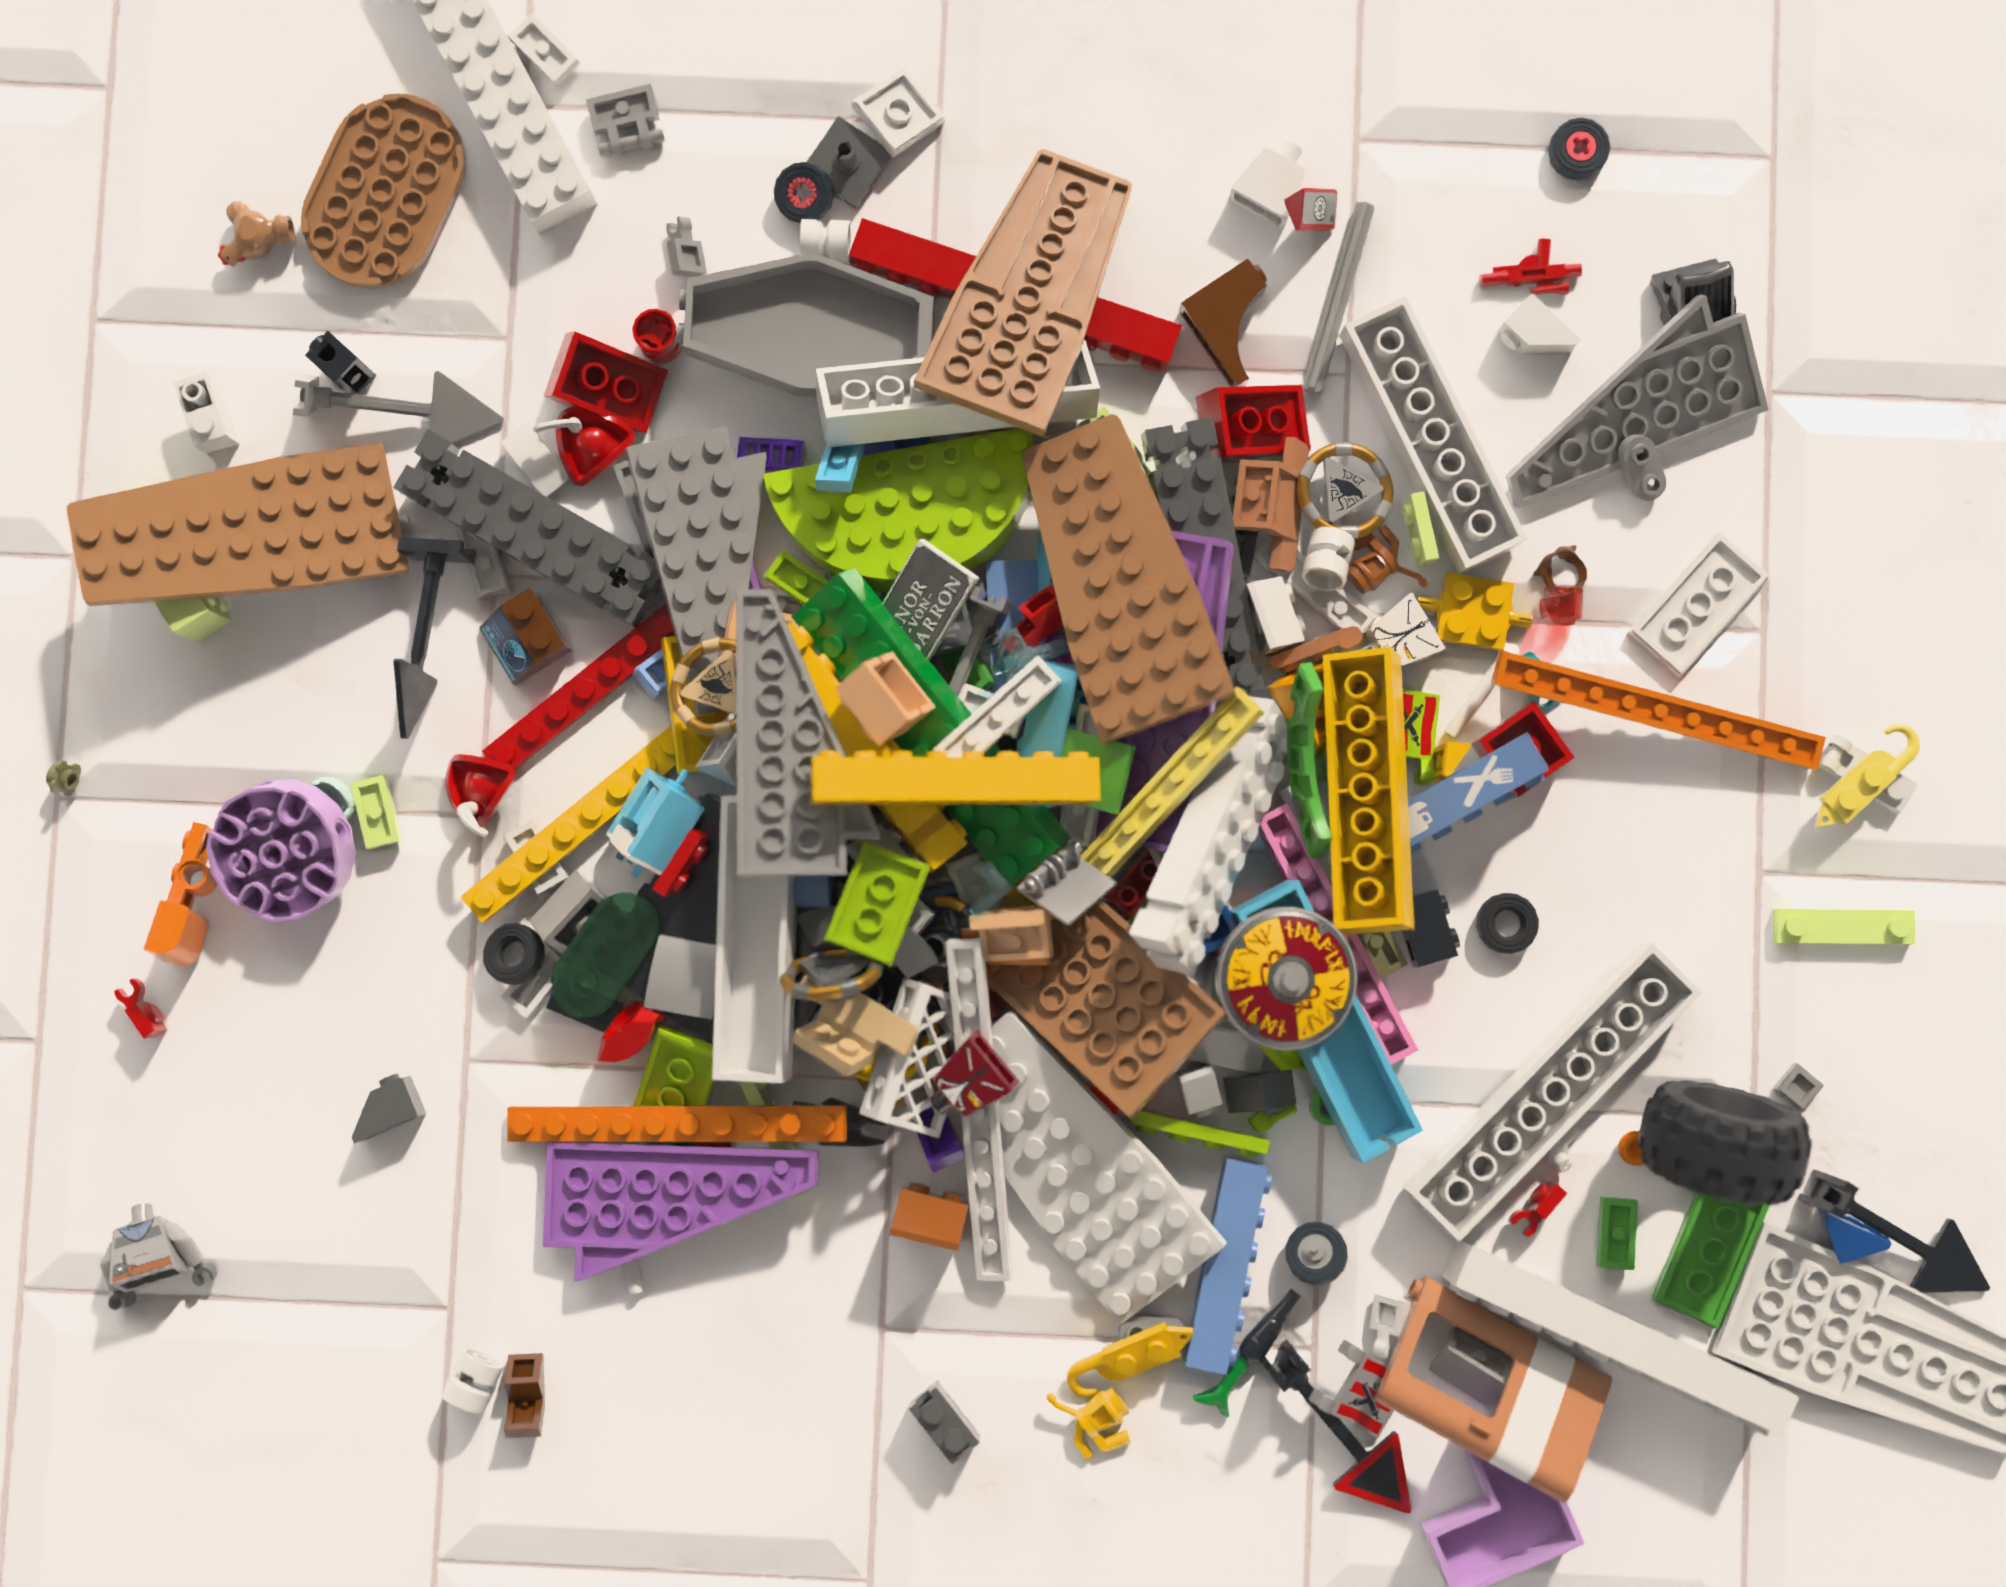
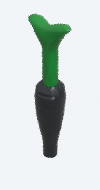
M1290 1288L1282 1300L1266 1313L1244 1337L1239 1346L1240 1355L1236 1359L1234 1367H1230L1227 1375H1224L1216 1386L1193 1395V1400L1200 1404L1217 1406L1219 1412L1229 1418L1228 1395L1250 1364L1259 1363L1267 1355L1281 1333L1293 1307L1302 1296Z

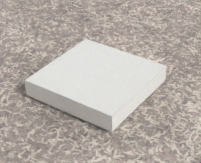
M905 67L853 100L851 106L892 158L943 125L946 119Z

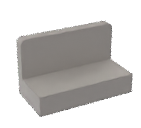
M1454 1325L1449 1330L1443 1351L1430 1362L1428 1369L1483 1405H1489L1502 1393L1513 1365V1359L1485 1341Z

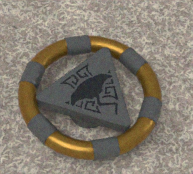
M843 947L819 949L806 953L792 961L786 972L781 975L780 984L784 991L796 998L839 1001L873 984L881 976L884 964ZM867 964H869L867 972H865L863 975L847 981V978H849L853 974H859V972ZM802 971L818 987L794 982V979Z

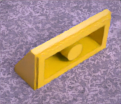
M1447 741L1435 747V776L1432 782H1438L1450 777L1470 750L1472 744Z

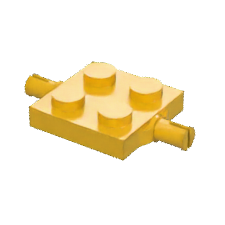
M1447 572L1444 575L1442 592L1437 599L1417 596V601L1422 610L1435 612L1437 622L1436 633L1442 642L1503 651L1507 631L1510 626L1530 629L1532 625L1531 620H1533L1532 614L1513 612L1512 595L1514 583Z

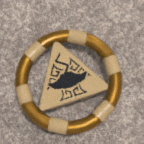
M718 637L697 644L682 657L672 676L670 694L675 714L686 727L698 734L721 737L736 732V718L715 724L705 723L695 717L684 701V698L736 715L735 639ZM726 650L683 688L690 668L698 659L706 654Z

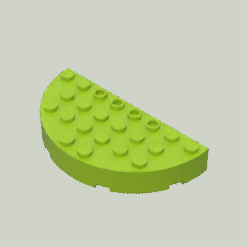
M1014 428L861 456L851 492L817 491L815 478L820 464L765 473L763 476L778 521L795 547L809 561L833 577L839 572L855 568L871 588L882 592H889L920 539L926 540L969 571L980 563L984 564L1000 550L1016 529L1028 504L1031 491L1022 454L1024 450L1034 446L1033 433L1021 428Z

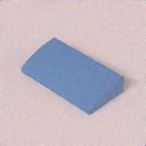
M1037 560L986 561L987 601L989 596L992 595L997 598L995 606H997L1000 596L1012 603L1008 616L997 614L994 621L999 630V639L1025 618L1018 610V607L1038 593ZM1001 642L997 647L990 648L991 676L996 683L992 686L993 694L999 691L1037 655L1040 657V643L1034 652L1024 656L1019 661Z

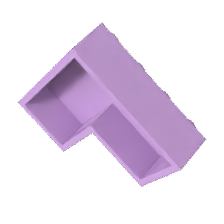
M1465 1449L1464 1452L1483 1496L1420 1522L1446 1587H1487L1585 1545L1568 1502L1562 1503Z

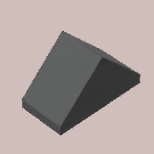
M1292 1070L1223 1079L1228 1113L1268 1111L1297 1104Z

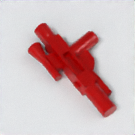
M1540 238L1537 244V254L1524 257L1518 265L1493 267L1492 273L1479 275V284L1483 288L1501 285L1519 287L1520 285L1536 283L1537 288H1531L1530 294L1555 293L1569 295L1568 281L1554 285V281L1581 277L1582 265L1581 263L1550 265L1552 240Z

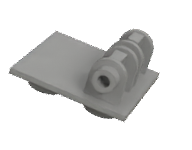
M1076 841L1064 843L1062 849L1056 855L1051 854L1048 857V861L1044 860L1040 864L1041 867L1034 873L1027 874L1026 880L1017 887L1019 892L1067 926L1117 885V882L1080 858L1082 848Z

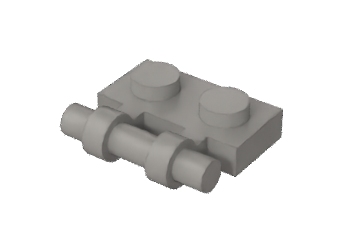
M651 83L586 99L595 135L608 133L609 141L597 144L600 157L612 154L614 157L625 155L624 151L643 147V150L654 148L653 144L666 141L662 128L649 131L648 123L660 120ZM637 126L639 134L620 138L618 130Z

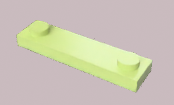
M1773 909V943L1914 945L1915 910Z

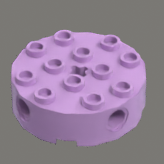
M294 779L266 781L256 787L249 788L224 803L217 813L218 817L215 819L213 830L209 832L206 848L210 870L222 893L237 907L242 906L250 913L256 914L257 918L269 922L298 920L335 899L351 878L356 856L352 827L339 805L318 787Z

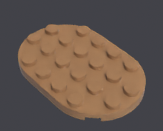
M401 93L382 95L383 98L367 104L361 103L350 111L335 131L304 199L301 212V229L310 254L323 270L344 284L366 289L382 288L401 282L416 272L431 253L461 188L466 167V155L462 139L451 120L440 108L418 96Z

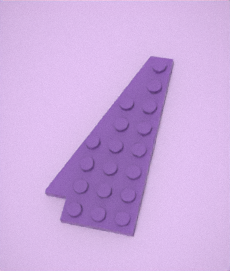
M547 1142L542 1247L576 1248L574 1281L588 1279L818 1186L819 1150Z

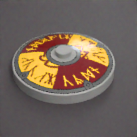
M1277 907L1255 913L1241 922L1230 933L1217 959L1215 987L1221 1008L1226 1011L1227 1019L1243 1036L1272 1049L1295 1050L1309 1047L1324 1040L1341 1025L1354 1001L1357 987V970L1348 942L1332 923L1308 910L1293 907Z

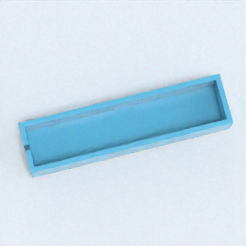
M1290 879L1230 910L1238 925L1255 913L1277 907H1293L1315 913L1299 880ZM1355 994L1349 1013L1331 1035L1314 1045L1297 1049L1351 1158L1364 1164L1390 1149L1385 1141L1397 1146L1424 1130ZM1383 1136L1385 1141L1378 1139V1137Z

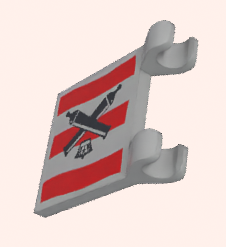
M1344 1339L1337 1351L1355 1363L1335 1399L1315 1388L1309 1397V1401L1316 1404L1320 1410L1332 1414L1378 1439L1394 1412L1374 1400L1389 1364Z

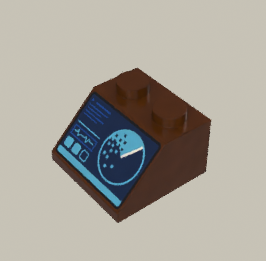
M530 587L501 604L479 627L514 686L573 651L539 594Z

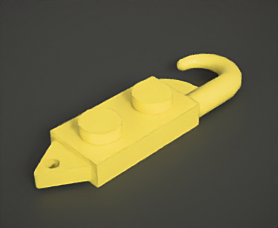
M1894 724L1885 729L1884 733L1886 735L1894 732L1904 734L1907 738V747L1896 758L1881 750L1872 751L1864 756L1818 799L1821 805L1815 827L1839 822L1842 825L1848 824L1897 778L1896 776L1919 753L1920 740L1915 730L1904 724Z

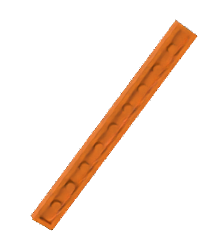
M1499 651L1491 680V685L1811 770H1818L1826 737L1507 651Z
M847 1105L507 1107V1142L847 1141Z

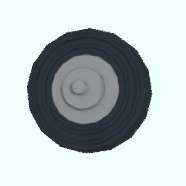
M1307 1222L1297 1227L1289 1236L1285 1246V1259L1292 1274L1300 1281L1311 1285H1326L1336 1280L1344 1271L1348 1260L1347 1245L1341 1233L1333 1226L1323 1222Z

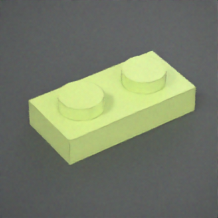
M379 775L350 783L366 849L371 850L402 842L387 775Z

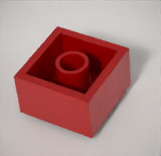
M1535 701L1525 705L1471 743L1479 758H1482L1528 732L1549 768L1548 771L1542 773L1545 778L1575 758ZM1524 784L1512 790L1514 797L1511 799L1520 797L1531 788L1526 789Z

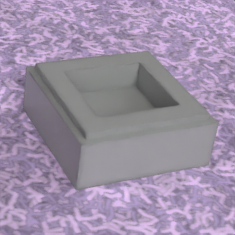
M1793 1062L1772 1089L1798 1111L1803 1112L1824 1087V1084L1799 1063Z

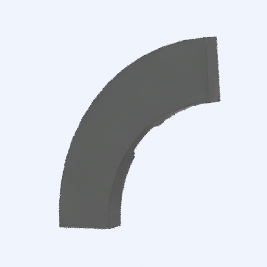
M838 904L830 905V908H815L796 916L812 948L828 942L824 938ZM907 926L893 960L902 970L906 979L939 962L926 941L913 928Z

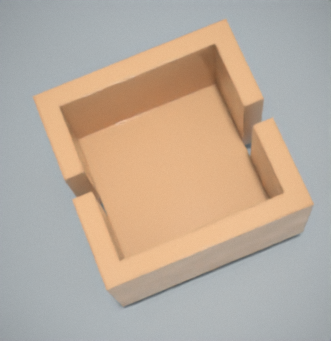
M893 652L864 662L834 688L840 695L842 705L848 711L855 714L862 723L864 733L871 740L876 741L878 745L906 733L935 708L934 704Z

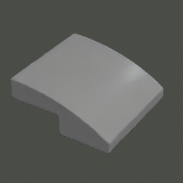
M659 935L651 965L644 1008L712 1020L715 1011L717 944Z

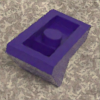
M932 1107L918 1113L923 1126L929 1128L935 1114ZM948 1114L946 1115L939 1138L917 1132L933 1173L965 1159L962 1152V1144Z

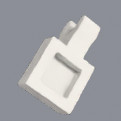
M1374 1294L1369 1328L1378 1332L1373 1347V1355L1382 1358L1392 1357L1398 1342L1397 1337L1400 1336L1409 1315L1411 1301L1386 1294Z

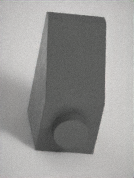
M395 1073L378 1081L380 1087L369 1092L351 1136L354 1144L427 1114L411 1076L400 1078L399 1074Z

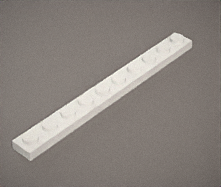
M983 938L949 939L946 942L955 1051L976 1030L981 1033L993 1048ZM998 1100L968 1116L961 1114L976 1281H1011L1013 1278Z

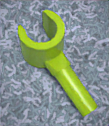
M1294 1104L1273 1113L1269 1117L1264 1111H1257L1248 1119V1123L1256 1132H1266L1279 1120L1298 1112Z

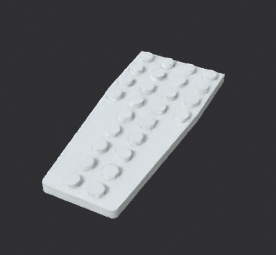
M1010 1011L991 1026L993 1049L1020 1081L1012 1092L998 1099L1004 1176L1052 1245L1120 1326L1224 1248L1226 1241L1162 1163L1016 1012Z
M1762 1222L1711 1352L1810 1393L2006 1454V1335L1862 1262L1852 1260L1840 1264L1835 1251Z

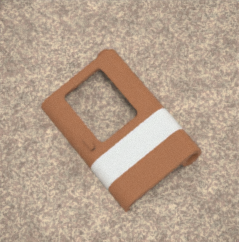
M1423 1276L1421 1280L1414 1279L1407 1292V1297L1411 1301V1310L1374 1400L1562 1503L1567 1502L1575 1491L1611 1389L1612 1377L1476 1302L1457 1295L1455 1291L1428 1276ZM1430 1313L1439 1316L1512 1357L1513 1365L1493 1417L1480 1413L1409 1373V1362Z

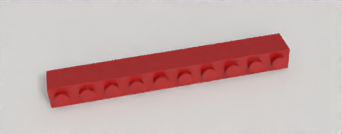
M861 218L849 252L850 264L854 268L870 274L875 273L884 276L887 280L903 286L908 284L917 287L919 292L933 296V298L938 294L949 298V302L976 258L975 255L865 218ZM1098 297L1084 341L1089 351H1095L1098 348L1109 352L1108 355L1118 361L1127 362L1128 359L1141 363L1140 366L1148 371L1160 372V370L1167 372L1182 325Z

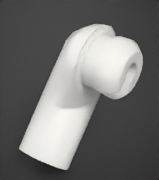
M1575 1124L1547 1152V1162L1553 1170L1564 1173L1572 1166V1160L1568 1156V1144L1581 1133Z

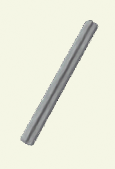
M1367 201L1357 202L1355 205L1304 380L1303 389L1312 394H1320L1323 390L1375 211V206Z

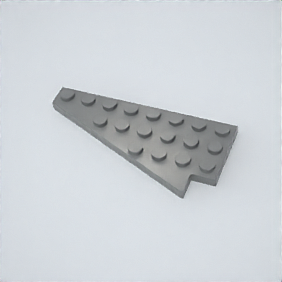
M1701 294L1695 296L1505 475L1514 507L1520 509L1621 469L1618 450L1622 441L1630 435L1638 434L1649 438L1655 444L1659 454L1768 411L1746 314L1739 312L1713 323L1707 296ZM1643 448L1637 451V459L1643 456Z
M726 426L626 447L625 449L681 659L691 648L705 640L718 637L724 638L731 602L736 601V589L749 588L764 480L763 474L765 473L767 456L766 452L735 458ZM721 651L706 654L698 659L690 668L687 676L688 684L719 658ZM693 701L697 716L719 711V709Z
M736 589L737 876L846 875V840H879V830L868 805H810L811 759L819 757V752L839 751L840 757H846L773 590Z

